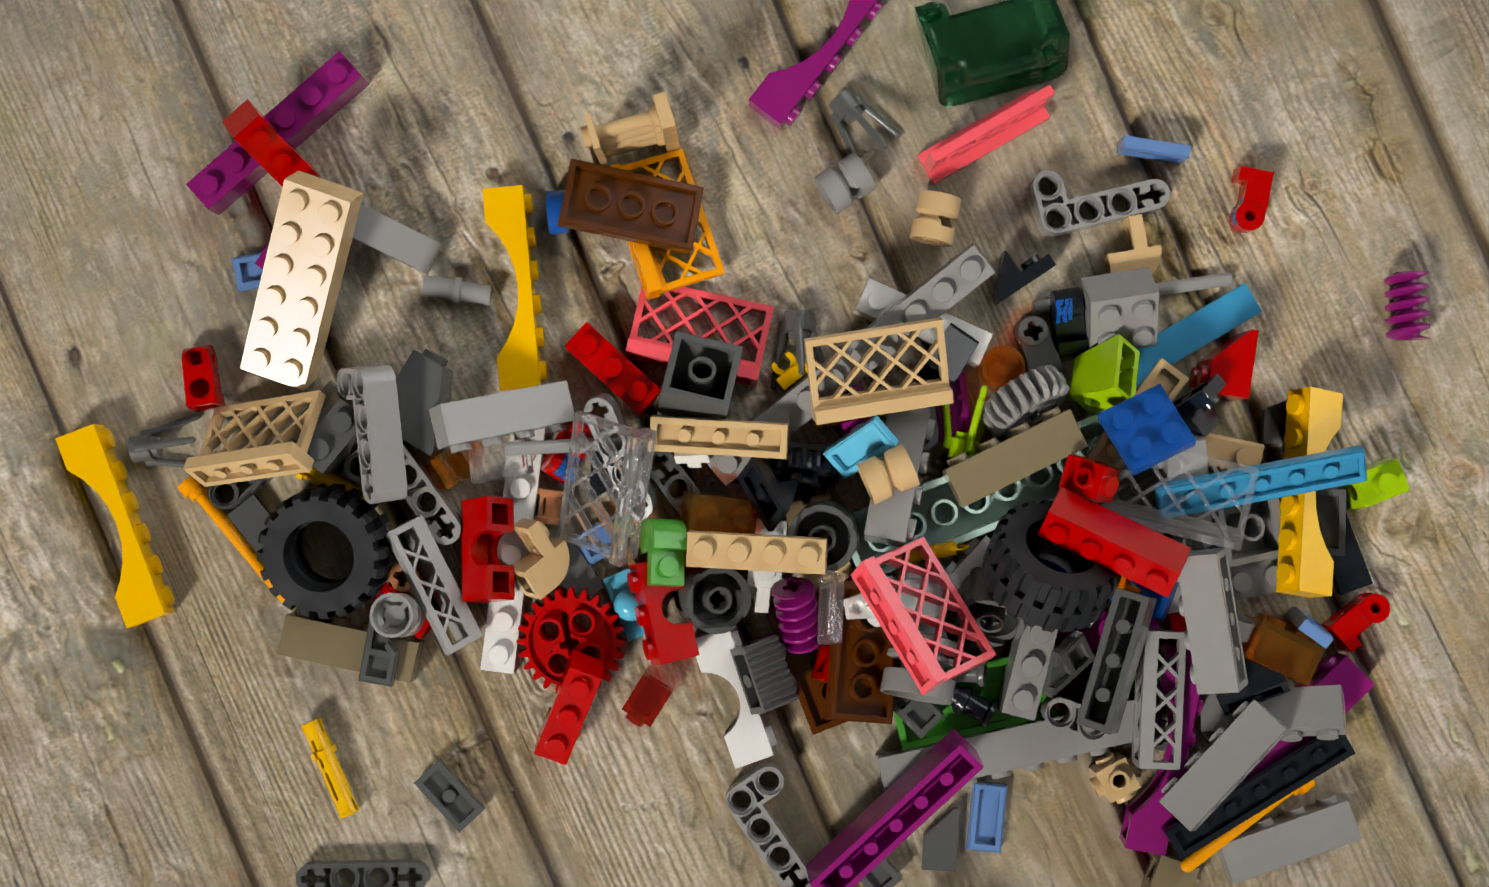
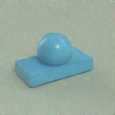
M874 416L865 423L855 425L847 435L827 447L823 455L842 477L846 479L858 471L856 463L872 456L880 457L888 449L895 447L899 440L878 416Z
M630 568L604 578L603 581L614 605V610L619 615L621 624L625 625L624 632L627 639L631 641L645 635L643 626H639L636 620L635 606H638L635 592L632 593L628 585L627 573L630 572Z

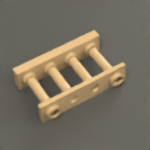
M666 91L652 95L654 106L648 107L649 111L596 126L591 113L584 115L586 126H582L580 129L585 146L590 149L593 163L609 166L607 158L658 144V146L665 145L667 152L680 149L676 124Z

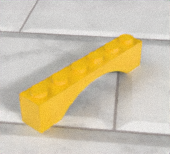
M523 185L482 188L485 223L497 234L507 249L515 269L518 286V306L514 325L505 345L497 355L499 390L507 392L543 385V381L548 380V366L546 360L541 361L540 347H545L544 327H538L537 314H542L543 308L541 294H535L534 281L540 280L538 260L532 261L531 247H537L535 227L529 226L528 215L534 214L532 194H527Z
M1311 386L1288 391L1284 459L1325 452L1331 439L1341 428L1342 393ZM1316 491L1282 497L1280 503L1281 515L1278 537L1276 592L1307 598L1332 596L1334 561L1326 548L1320 531L1316 510Z
M91 424L55 438L66 469L83 479L99 494L116 522L121 540L123 562L115 599L126 628L136 627L175 612L172 606L175 604L173 592L163 582L160 574L163 572L162 563L159 557L152 553L149 545L151 534L147 525L140 521L137 513L139 502L136 495L132 491L129 492L125 481L128 477L127 470L123 462L117 460L113 449L116 447V442L112 432L108 428L106 429L105 425Z

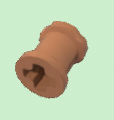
M538 488L537 494L540 495L538 515L534 516V520L545 524L563 525L564 520L561 519L563 498L567 497V492Z
M398 563L390 569L388 580L392 587L399 592L411 591L412 588L409 582L404 584V578L399 576V573L403 570ZM417 565L415 573L423 581L424 577Z

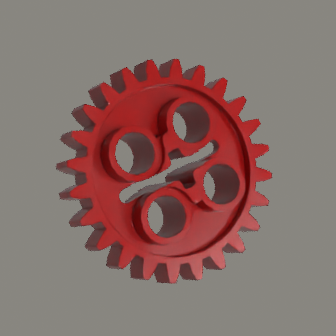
M574 585L570 586L567 595H564L563 590L557 587L555 598L548 594L543 598L544 605L537 600L531 604L536 613L531 611L524 613L523 617L529 623H521L518 626V630L526 635L519 637L516 643L525 645L526 648L521 650L518 656L529 658V661L523 668L524 670L531 668L536 670L532 677L533 681L540 677L545 678L544 689L553 683L556 684V694L558 692L565 668L557 667L553 662L552 656L561 654L567 660L569 659L572 650H574L571 642H565L569 635V629L571 638L579 640L575 646V651L585 654L584 648L587 646H594L599 649L601 653V658L599 659L604 661L602 679L609 682L613 677L609 669L618 671L621 665L614 658L622 659L625 656L626 652L618 648V646H623L627 642V638L618 636L619 633L624 631L625 625H615L619 615L616 612L612 614L608 612L612 604L611 601L603 605L599 603L601 593L598 592L591 599L588 597L587 587L584 588L580 595H576ZM563 612L567 613L568 615L569 629L564 618L562 617ZM579 613L587 614L592 621V626L588 628L580 627L576 622V615ZM550 621L555 623L559 628V635H548L544 630V623Z

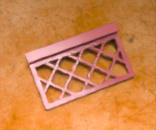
M1051 85L1038 92L1034 88L918 154L917 158L932 184L939 183L1047 121L1050 115L1045 106L1055 94Z
M641 287L630 337L628 338L625 350L627 359L667 368L673 346V340L669 334L685 325L691 335L697 336L689 322L705 313L714 328L700 337L709 338L718 333L724 343L731 344L722 329L737 320L747 335L733 343V345L740 346L750 340L757 350L755 362L740 359L735 383L756 388L774 306L682 287L665 292L664 294L669 301L653 310L646 300L643 287ZM670 293L678 294V296L673 298ZM685 297L695 298L701 309L685 317L677 302ZM703 300L709 301V302H711V303L705 305V303L703 302ZM718 304L727 305L734 316L718 325L709 310ZM645 306L649 313L642 317ZM673 306L681 321L665 330L656 315ZM736 308H741L744 310L738 313ZM751 311L766 314L764 324L753 332L749 330L742 319L743 316ZM653 318L661 333L652 339L639 337L640 325ZM761 333L760 342L758 343L755 336ZM665 337L668 343L659 340Z
M924 536L877 558L872 556L862 561L851 574L852 579L922 695L933 691L937 686L997 655ZM917 549L920 551L925 560L924 568L908 563L910 552ZM887 563L900 568L897 581L886 577L880 566ZM906 571L922 577L920 589L903 583ZM928 579L940 584L943 589L942 598L926 592ZM901 592L918 598L915 611L903 605L900 600ZM924 600L940 606L938 619L922 614ZM947 609L958 613L962 620L960 627L944 622ZM919 622L936 628L933 641L922 636L918 630ZM942 630L958 636L956 649L940 644ZM965 639L975 642L982 654L975 657L964 653ZM938 652L954 658L951 670L943 671L937 661Z

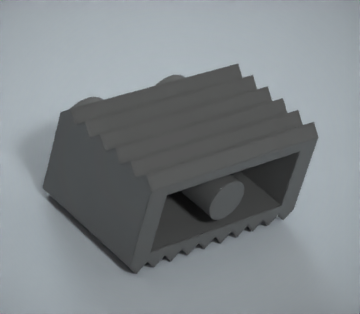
M777 635L762 637L730 649L751 715L766 713L798 700L799 696L796 694L797 682L795 677L789 673L790 669L785 661L786 649L783 643L779 641Z

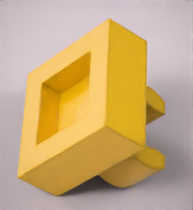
M791 352L785 353L790 361L788 369H780L775 362L771 364L773 372L779 376L776 379L777 385L783 392H786L808 374L806 363L805 374H799L798 363Z

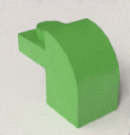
M646 518L641 521V555H648L647 586H684V551L687 550L685 523L681 519Z

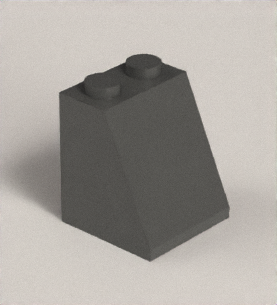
M676 331L661 389L657 415L726 419L743 347Z
M425 348L423 353L416 350L412 351L396 378L402 439L430 456L442 457L445 449L438 450L429 409L439 404L450 402L453 371L445 367L448 360Z
M330 380L321 390L326 397L307 454L314 459L313 466L322 474H341L344 470L346 458L358 449L353 400L343 399L338 391V386ZM301 430L290 440L297 443Z

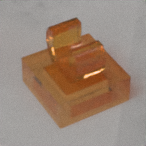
M448 450L430 460L432 466L428 470L429 474L437 472L442 480V483L437 485L438 489L447 488L448 490L475 475L462 452L451 453V450Z

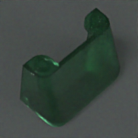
M1007 0L950 15L947 6L939 2H929L915 7V18L939 103L942 106H958L1052 81L1062 76L1068 68L1070 33L1056 0Z

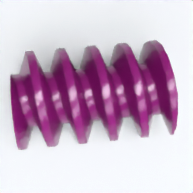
M1429 271L1395 272L1394 275L1384 279L1386 285L1394 287L1385 292V298L1395 300V302L1385 306L1386 311L1395 314L1385 319V323L1396 327L1386 332V338L1396 341L1431 339L1420 335V332L1430 328V324L1420 322V318L1430 315V311L1421 309L1420 305L1430 300L1429 297L1419 295V291L1429 288V284L1419 281V278L1429 274Z
M786 577L778 580L772 585L771 591L774 596L776 616L779 619L780 636L784 641L785 649L793 654L811 652L822 643L824 638L814 584L803 577Z

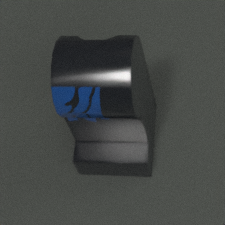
M1077 286L1051 291V306H1049L1051 338L1059 356L1086 352L1089 350V345L1085 332L1084 302L1080 288Z

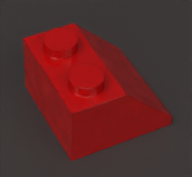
M1251 329L1235 334L1198 361L1196 368L1193 367L1191 370L1189 387L1194 389L1218 373L1226 383L1218 393L1220 400L1232 402L1249 399L1259 330Z

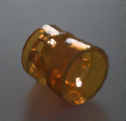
M1006 345L995 346L985 352L980 364L976 366V375L981 385H986L988 390L996 392L1000 390V387L1008 384L1010 380H1014L1025 372V361L1021 353L1015 348Z

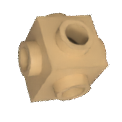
M1109 752L1098 757L1095 760V764L1088 767L1093 776L1089 780L1090 784L1099 798L1104 796L1110 803L1116 801L1117 804H1120L1135 796L1134 791L1141 788L1137 780L1141 773L1138 767L1131 762V757L1126 759L1119 752ZM1116 775H1123L1124 779L1113 784V778Z

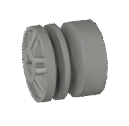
M920 631L924 638L934 640V633ZM941 636L940 644L956 649V642ZM888 648L887 656L900 661L901 664L900 667L884 668L880 687L881 692L919 702L940 705L952 704L956 681L950 679L937 686L933 691L922 695L896 650ZM938 652L937 661L942 669L951 670L954 660L944 657L945 654Z

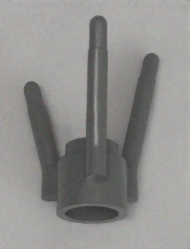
M850 89L841 92L829 104V107L834 112L830 119L837 126L849 154L852 152L856 153L843 121L849 125L857 120L881 149L886 150L888 147L881 136L862 116L863 111L896 138L901 137V133L868 106L860 95L855 96Z
M799 309L784 312V321L779 322V338L774 360L780 369L786 335L788 334L789 339L796 340L798 372L800 375L805 374L803 339L809 338L808 333L810 338L817 337L816 320H811L810 310ZM820 346L813 347L817 362L821 364L824 361ZM773 371L770 388L775 390L777 388L776 379L779 376Z
M195 413L153 429L142 430L141 435L131 436L128 440V452L131 460L134 463L145 462L146 467L159 465L184 468L186 460L158 458V456H162L163 448L195 443L196 438L192 436L162 441L156 435L201 418V415Z

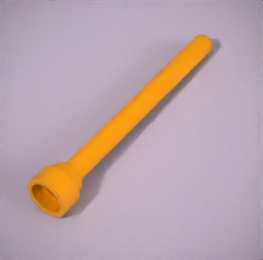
M189 476L177 489L186 499L190 498L193 502L197 501L262 579L260 571L265 567L263 562H257L256 551L223 510L211 503L207 492L209 488L204 487L192 476ZM269 579L264 581L269 588L273 587ZM281 595L277 596V598L283 604L285 599Z
M1314 779L1187 856L1181 861V869L1187 873L1193 871L1292 794L1297 796L1299 793L1302 795L1307 793L1315 786Z

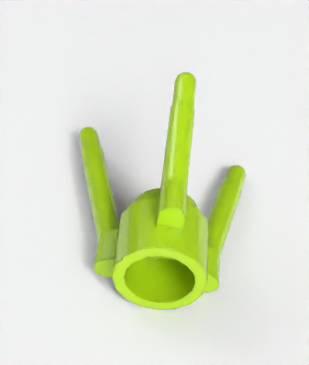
M983 385L980 389L968 433L956 431L955 438L952 437L950 404L942 405L944 424L943 448L949 449L948 457L953 458L963 452H966L967 456L970 457L979 452L978 445H980L986 428L981 417L988 390L986 385Z

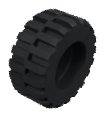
M334 483L329 487L325 484H320L304 489L276 506V511L269 514L266 518L264 525L267 528L260 531L257 541L259 544H263V548L257 551V562H263L265 567L260 571L263 581L270 580L273 587L269 591L274 597L281 595L285 599L283 605L288 609L292 610L297 606L301 608L300 615L310 618L315 613H318L319 619H330L335 614L339 617L345 616L354 609H359L383 588V583L388 580L389 572L392 568L390 564L396 560V556L385 537V533L389 532L385 524L390 522L386 513L379 515L375 510L379 505L378 503L369 504L361 498L363 495L362 491L356 488L346 491L345 485ZM314 521L327 522L339 528L347 536L354 553L353 568L347 577L340 580L325 578L316 573L307 564L302 553L301 539L303 531L308 524Z
M1043 500L1039 504L1036 501L1023 503L1022 506H1015L1008 510L1007 514L1003 515L998 521L983 556L982 574L988 591L994 593L993 599L999 606L1003 605L1007 608V614L1014 619L1016 617L1024 620L1023 624L1030 627L1037 625L1042 627L1043 631L1048 632L1060 629L1062 633L1074 631L1075 627L1077 630L1090 626L1091 623L1096 622L1103 615L1116 587L1121 581V575L1037 536L1053 501ZM1036 558L1053 562L1061 568H1063L1067 573L1053 570L1042 564Z

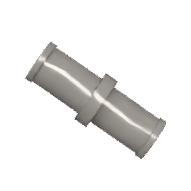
M425 275L422 295L452 299V303L457 304L460 301L489 306L493 285L463 281V277L457 276L455 279Z

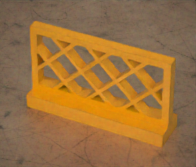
M683 148L622 166L620 163L609 166L632 172L641 170L651 176L673 180L660 173V170L664 163L677 159L681 169L677 182H681L684 177L685 183L695 185ZM658 165L656 170L650 168L652 166ZM702 203L697 225L701 227L703 234L698 243L694 242L693 248L695 250L688 263L671 256L672 250H667L665 253L653 246L627 241L647 300L660 297L662 293L725 274ZM704 239L708 248L702 246ZM700 251L710 256L715 269L702 272L691 266L697 252ZM656 255L663 258L660 265ZM666 261L684 269L680 279L668 283L665 282L662 268ZM688 271L695 274L685 277Z

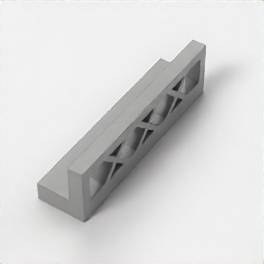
M420 515L409 519L385 533V537L445 655H450L482 637L483 635L467 603L462 602V593L423 516ZM402 533L410 551L403 549L397 535ZM417 565L426 582L417 577L415 573ZM432 595L434 596L441 612L434 610L431 604ZM448 626L456 640L453 644H451L446 634Z
M1153 627L1148 629L1135 674L1131 762L1139 769L1180 770L1186 663L1185 631L1156 630ZM1159 638L1177 639V652L1167 661L1158 653ZM1158 660L1163 664L1159 669ZM1175 662H1176V672H1175L1174 669L1171 667ZM1168 669L1175 677V687L1164 696L1157 688V679ZM1156 694L1161 698V700L1157 703ZM1173 697H1174V706H1173V705L1171 704V702L1169 701V700H1171ZM1167 704L1174 712L1173 721L1162 730L1155 722V713ZM1156 729L1159 732V734L1154 738ZM1171 731H1173L1172 740L1168 736ZM1165 738L1172 746L1171 761L1153 760L1154 747Z

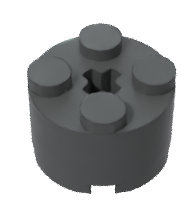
M820 500L808 504L796 515L789 526L787 536L820 537L816 534H819L822 529L827 530V535L832 537V539L828 540L826 574L839 570L851 560L859 545L860 528L855 514L846 506L831 500Z
M685 566L684 588L674 590V601L680 615L687 621L692 622L693 625L707 633L723 634L737 627L736 624L742 617L745 618L751 606V590L746 580L734 569Z
M982 567L971 569L970 575L960 585L959 594L985 637L993 647L1005 645V640L1013 637L1014 641H1016L1024 632V620L1019 617L1014 619L1007 614L1006 607L1003 605L999 606L993 599L994 593L988 591L984 582L985 578L982 574ZM956 612L955 623L957 627H960L962 620Z

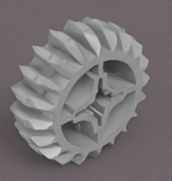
M1052 365L1038 366L1036 369H1030L1028 372L1020 374L1014 380H1010L1005 386L1000 387L999 391L992 394L990 399L985 401L981 414L984 425L989 432H992L994 437L1005 439L1006 437H1011L1009 430L1018 425L1028 422L1029 426L1032 427L1036 423H1040L1041 418L1039 415L1058 407L1068 397L1070 388L1066 383L1067 380Z

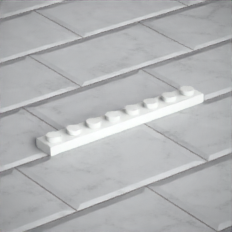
M545 429L534 430L535 436L516 441L514 435H511L510 442L545 440ZM543 454L508 456L503 497L513 498L514 524L522 518L534 520V516H536L537 490L540 485V468ZM515 530L514 532L504 534L498 542L497 556L502 565L513 566L529 553ZM515 578V600L489 603L480 670L509 674L515 673L519 647L516 640L520 637L518 626L522 623L525 594Z

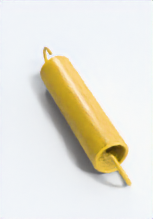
M955 541L929 545L938 559L956 556V550H964L969 547L968 545H958V547L965 548L957 549ZM918 549L910 552L908 563L924 561Z

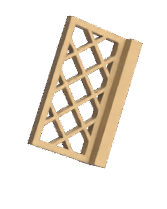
M941 317L803 339L811 397L810 410L816 425L954 403L953 390L949 385L944 324ZM935 328L936 340L927 351L914 342L922 330ZM904 332H911V334L906 336ZM898 334L905 341L892 356L882 349L880 345L888 335ZM873 337H878L874 342L869 339ZM863 339L871 346L858 362L845 351L854 340ZM844 342L840 348L834 344ZM829 345L836 353L824 367L814 360L813 347ZM910 345L924 354L912 370L898 361ZM876 350L889 359V362L878 376L864 366ZM936 350L938 354V359L933 356ZM841 356H844L856 365L844 381L830 372ZM929 359L939 365V379L925 381L917 374ZM896 364L906 371L908 375L900 385L891 386L883 379ZM815 367H817L819 370H821V372L819 373V375H818L817 377H816V369H815ZM860 370H863L875 379L867 390L856 391L849 386ZM826 375L840 384L832 396L819 398L818 385ZM914 378L919 381L911 383ZM879 384L884 386L883 388H877ZM845 389H847L849 392H851V393L842 394V393L845 391Z
M320 390L216 407L198 456L187 458L183 470L204 487L311 472L314 459L307 452L326 395ZM307 404H310L309 408L298 417L297 413ZM281 408H286L276 419H274L273 421L270 419ZM254 413H260L249 424L246 425L244 423ZM234 417L221 429L225 418ZM293 418L294 422L280 433L279 429ZM266 422L268 426L254 438L252 434ZM240 427L242 430L228 442L227 438ZM301 430L297 443L293 441L288 442ZM273 435L276 436L269 445L262 446ZM247 439L250 441L243 449L236 450ZM222 443L223 447L217 453L212 454L213 450Z

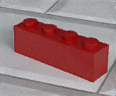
M1063 487L1060 488L1037 535L1167 598L1177 582L1191 550L1190 547Z

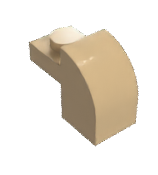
M1142 214L1128 216L1122 221L1127 251L1110 253L1102 257L1104 274L1148 267L1151 274H1153L1160 263L1162 247L1161 245L1148 247L1147 242L1151 240V232L1148 222H1143Z
M522 518L514 524V530L529 553L513 565L514 578L525 596L541 600L565 578L570 561L569 549L565 540L550 537L549 530L542 522Z

